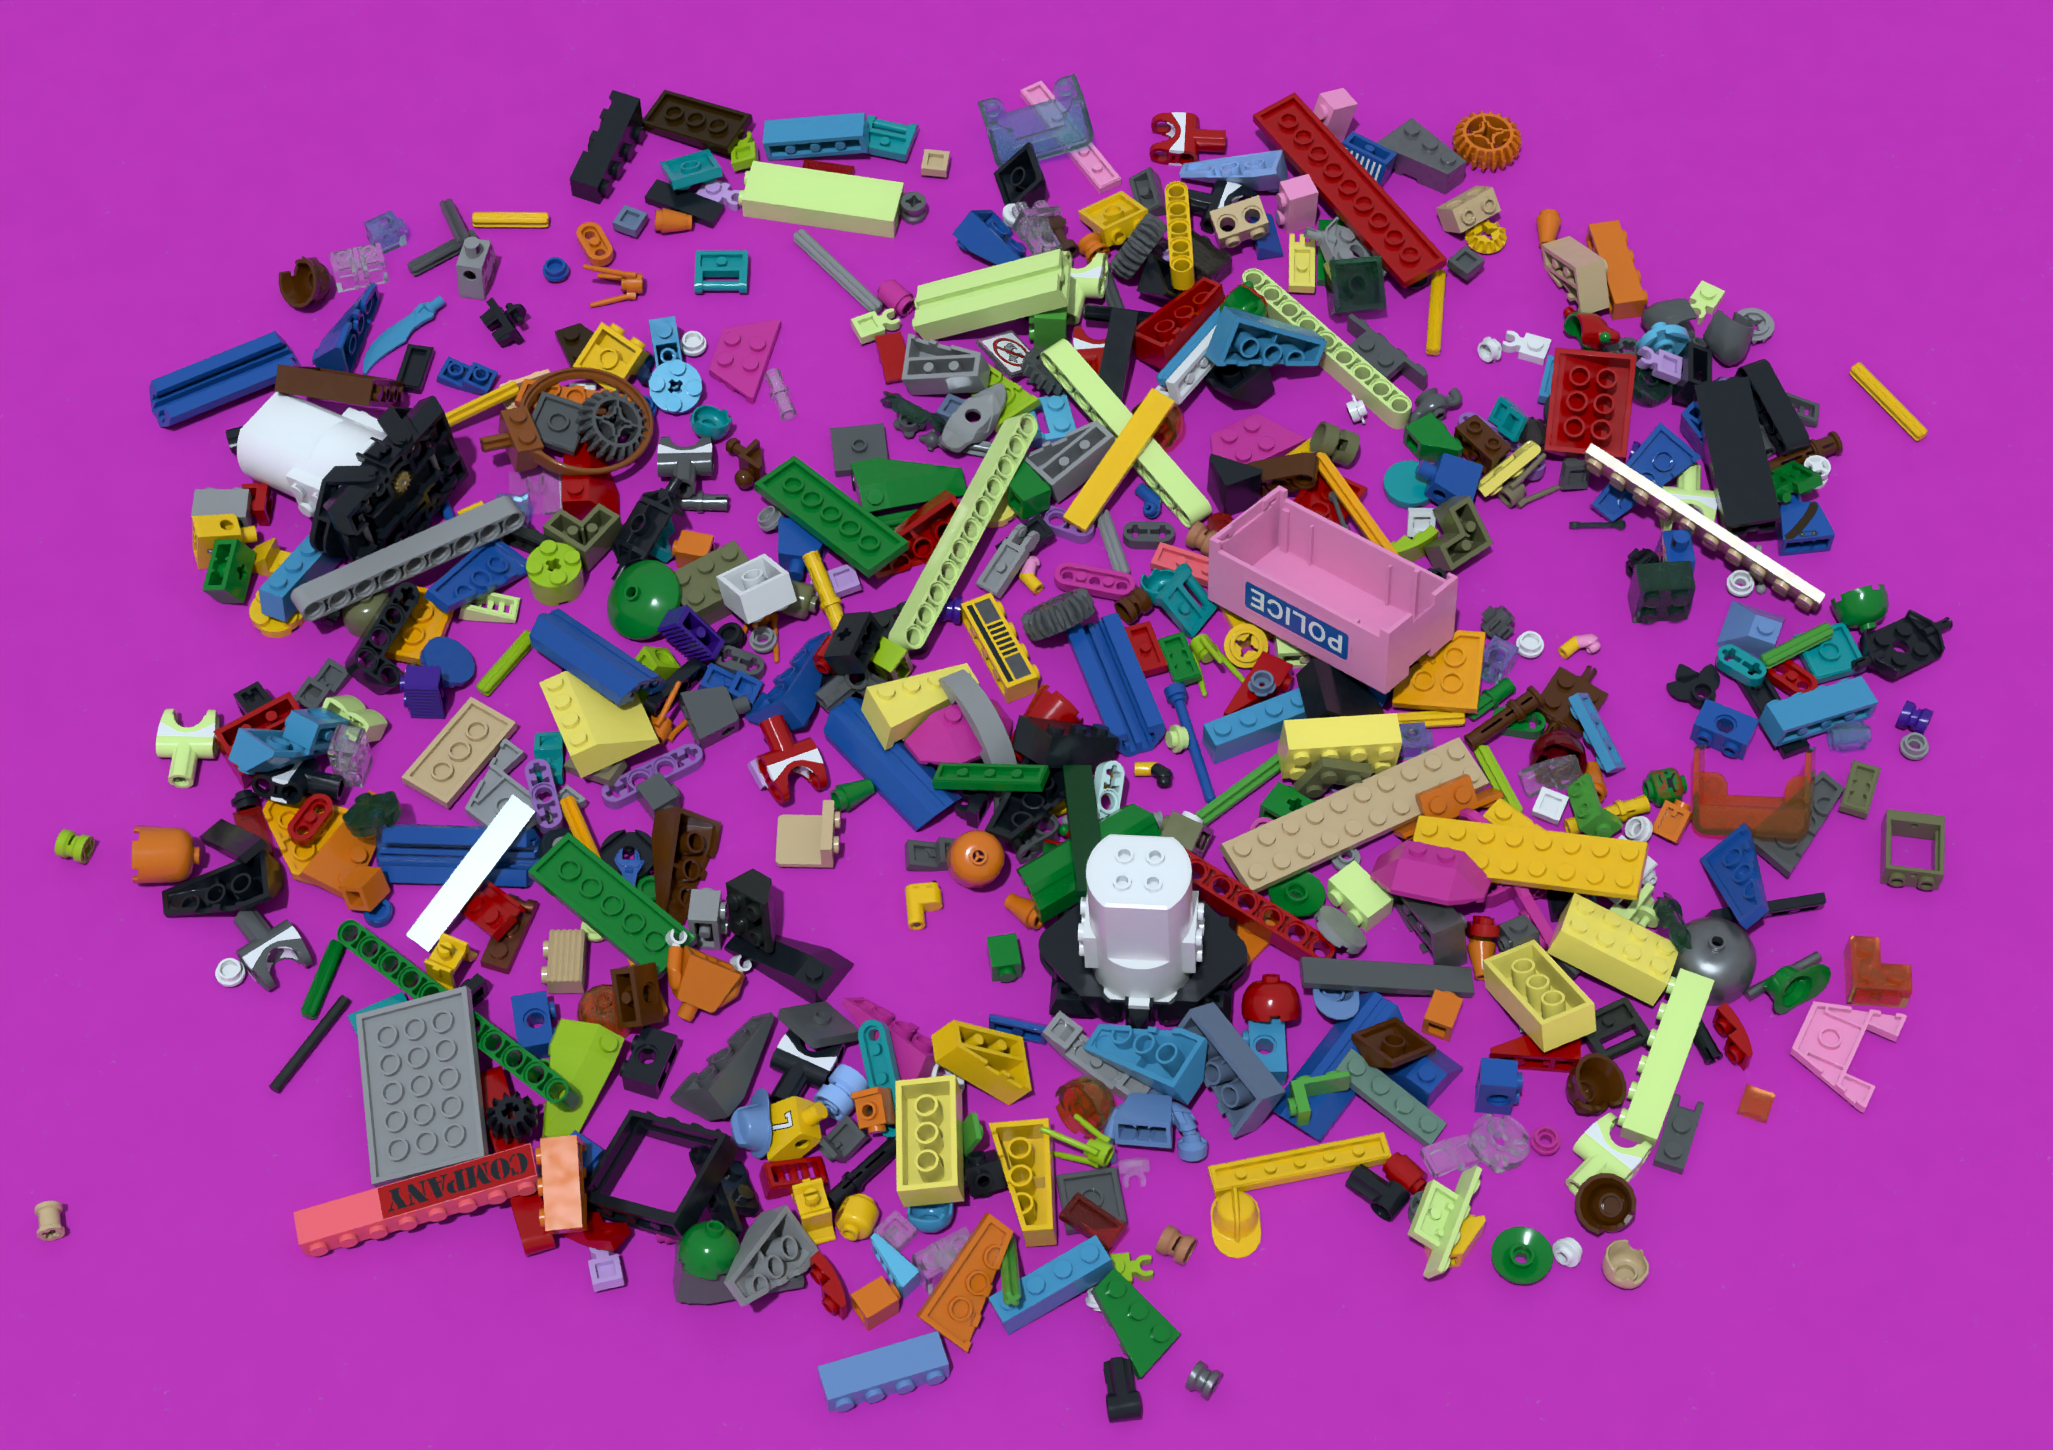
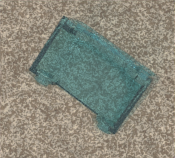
M1075 74L1058 79L1053 87L1055 99L1006 112V108L1000 99L989 98L977 102L997 166L1001 167L1027 142L1032 143L1038 161L1084 148L1092 142L1094 138L1085 98Z

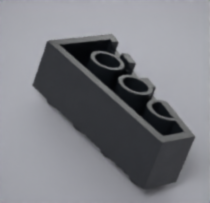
M612 90L609 96L611 100L609 109L603 108L600 114L601 122L598 132L593 130L589 137L588 152L583 150L570 177L572 196L599 205L604 197L610 194L612 184L616 178L622 175L627 160H631L635 147L639 142L643 141L646 129L643 126L640 98Z

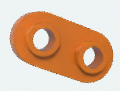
M594 222L581 224L576 231L577 241L588 261L595 266L608 265L614 257L613 247L601 226Z

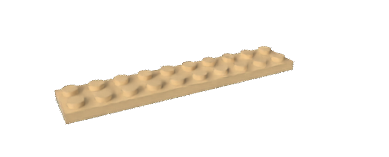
M1593 443L1585 451L1584 463L1587 464L1586 468L1598 477L1601 474L1610 479L1609 483L1619 491L1623 492L1624 489L1633 494L1632 498L1637 503L1645 507L1649 504L1656 509L1655 513L1666 521L1673 519V521L1680 524L1678 527L1680 530H1688L1691 536L1695 534L1703 539L1701 543L1712 551L1718 549L1726 554L1725 559L1735 566L1743 565L1749 569L1748 573L1756 580L1762 582L1764 579L1773 585L1771 588L1779 595L1785 597L1788 594L1796 599L1795 604L1802 610L1809 612L1812 609L1816 612L1826 596L1825 593Z
M1460 737L1364 779L1362 780L1363 783H1355L1222 843L1219 849L1240 883L1257 893L1417 820L1421 813L1415 794L1463 774L1470 775L1475 793L1487 788L1490 782Z

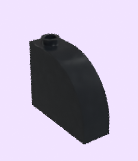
M1313 658L1296 674L1307 719L1385 714L1374 695L1359 680L1326 662Z

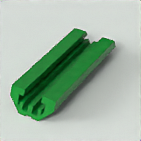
M1135 804L1123 806L1098 821L1101 840L1110 834L1161 836L1162 834L1160 829H1158L1154 814ZM1070 838L1016 869L1022 884L1030 890V896L1036 904L1033 908L1041 923L1048 921L1081 901V898H1076Z

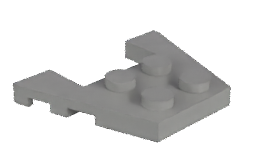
M508 739L502 740L498 754L492 758L489 770L484 779H481L465 807L466 815L481 826L490 825L512 794L533 809L529 791L507 775L525 758L524 751ZM566 785L557 793L559 804L562 798L573 796L579 809L587 805L586 798L569 785ZM546 811L547 823L552 824L551 811ZM534 816L526 828H533L535 831H538Z

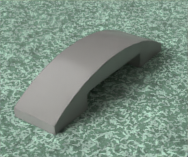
M964 669L940 678L939 683L952 705L958 704L980 743L982 751L979 754L985 764H1017L1007 731L990 699L974 678Z
M1061 1011L1056 1014L1042 1032V1036L1071 1065L1117 1097L1126 1100L1131 1093L1147 1094L1150 1091V1086L1086 1052L1083 1047L1089 1038L1081 1033L1083 1028Z

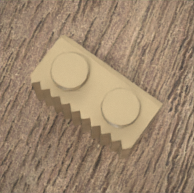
M551 929L549 931V940L543 941V957L548 958L547 966H542L541 980L542 984H547L549 994L585 992L587 956L585 930Z

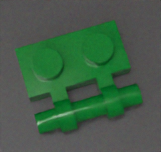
M1794 460L1771 470L1777 501L1780 503L1790 502L1792 492L1799 495L1808 494L1814 488L1823 484L1821 474Z

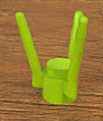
M1208 634L1197 635L1191 640L1190 648L1193 651L1192 653L1201 675L1202 671L1199 661L1209 663L1215 659L1219 664L1223 663L1243 683L1245 680L1244 676L1224 656ZM1202 675V680L1198 681L1202 696L1206 697L1207 691Z
M1077 1113L1074 1114V1119L1096 1137L1095 1140L1090 1138L1084 1144L1044 1126L1040 1128L1041 1132L1083 1150V1154L1087 1156L1083 1157L1053 1151L1054 1157L1088 1164L1097 1169L1100 1166L1105 1168L1113 1157L1115 1146L1110 1144L1112 1138L1102 1134Z

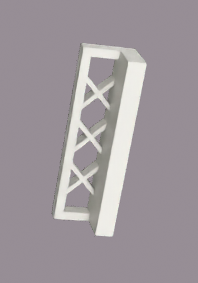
M1216 326L1165 381L1167 387L1158 385L1155 390L1174 400L1175 404L1180 405L1215 366L1205 356Z

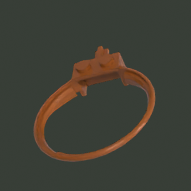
M566 368L551 372L535 381L525 392L519 407L500 411L499 434L481 437V450L485 453L506 449L515 472L534 469L540 465L551 472L568 476L605 474L628 466L644 453L653 435V416L644 396L625 379L613 373L595 368ZM571 379H591L612 385L628 394L631 400H636L635 405L638 409H643L641 416L647 419L643 426L648 431L643 432L642 435L646 439H642L640 446L629 457L611 466L581 468L559 462L542 451L544 449L543 443L529 413L542 391L547 390L554 384Z

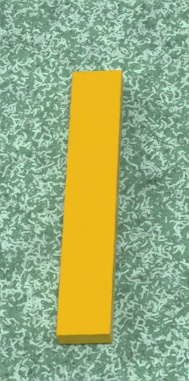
M1151 388L1063 515L1064 521L1087 533L1174 407V400Z
M1380 1132L1208 1166V1175L1214 1196L1219 1197L1227 1191H1231L1232 1187H1237L1239 1191L1245 1192L1352 1171L1360 1164L1366 1167L1382 1165L1392 1155L1385 1133Z

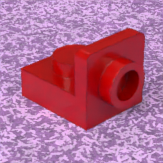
M259 482L242 484L241 488L249 489L253 498L251 500V514L255 515L259 526H270L274 503L270 487L265 483Z

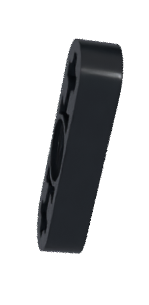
M696 657L691 658L665 680L667 683L664 690L647 696L643 704L644 709L654 717H657L675 683L680 681L681 686L672 705L680 699L682 692L690 691L702 680L707 670V665Z

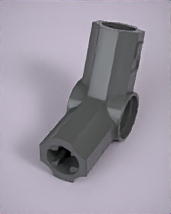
M866 668L864 673L858 674L859 678L855 684L850 682V674L835 675L818 689L814 696L820 706L830 713L831 709L842 704L844 700L855 692L864 697L866 687L887 681L871 673Z

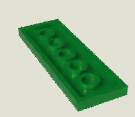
M795 455L754 483L757 493L868 578L908 550L907 540Z
M569 832L528 870V876L635 965L656 962L658 980L667 973L668 948L671 946L667 944L665 937L670 930L674 929L673 937L677 941H679L680 933L682 931L686 932L687 939L680 946L683 949L685 945L692 948L697 943V937Z

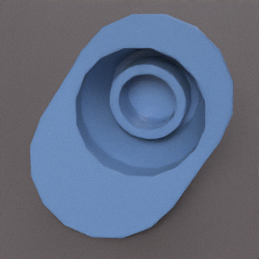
M1313 989V999L1316 1007L1329 1018L1347 1020L1354 1017L1359 1010V991Z
M760 1088L752 1096L749 1105L739 1107L733 1112L730 1119L734 1143L740 1148L750 1150V1153L758 1159L763 1158L767 1154L772 1139L769 1095L766 1089Z

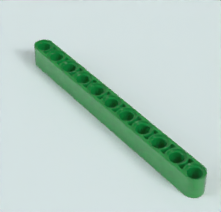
M344 921L337 929V939L341 944L413 999L447 991L446 988L357 921ZM378 948L376 954L372 956L373 952ZM398 964L397 968L394 971H392L394 966ZM419 979L418 983L413 987V983ZM473 1010L475 1029L481 1025L480 1030L476 1033L477 1047L558 1109L570 1111L578 1105L580 1093L574 1085ZM502 1041L501 1046L495 1050L496 1045ZM523 1057L522 1062L518 1066H516V1062L518 1061V1059ZM544 1073L542 1080L537 1083L538 1077ZM565 1089L564 1096L558 1099L559 1093Z

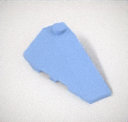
M1283 150L1183 163L1180 170V178L1209 183L1222 180L1237 183L1256 191L1268 190V192H1278L1280 182L1289 179Z

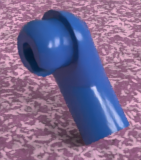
M1144 483L1139 484L1135 489V494L1144 501V507H1142L1144 515L1148 518L1157 517L1161 512V497Z

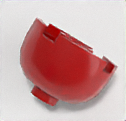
M1263 974L1262 980L1254 981L1246 988L1242 998V1016L1247 1020L1270 1022V1019L1280 1018V1022L1299 1019V994L1291 983L1280 980L1279 974Z

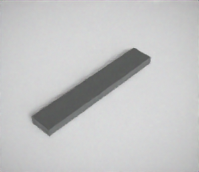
M1301 957L1299 960L1302 988L1363 992L1376 991L1380 993L1433 996L1435 989L1440 991H1450L1456 994L1457 997L1471 998L1474 994L1471 967Z

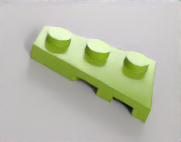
M989 365L988 388L995 384L1003 383L1006 390V405L994 429L998 433L1006 419L1029 413L1042 403L1036 396L1030 395L1015 382L1013 383L1003 376L1000 371Z

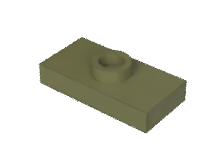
M1853 760L1838 811L1866 819L1881 768Z

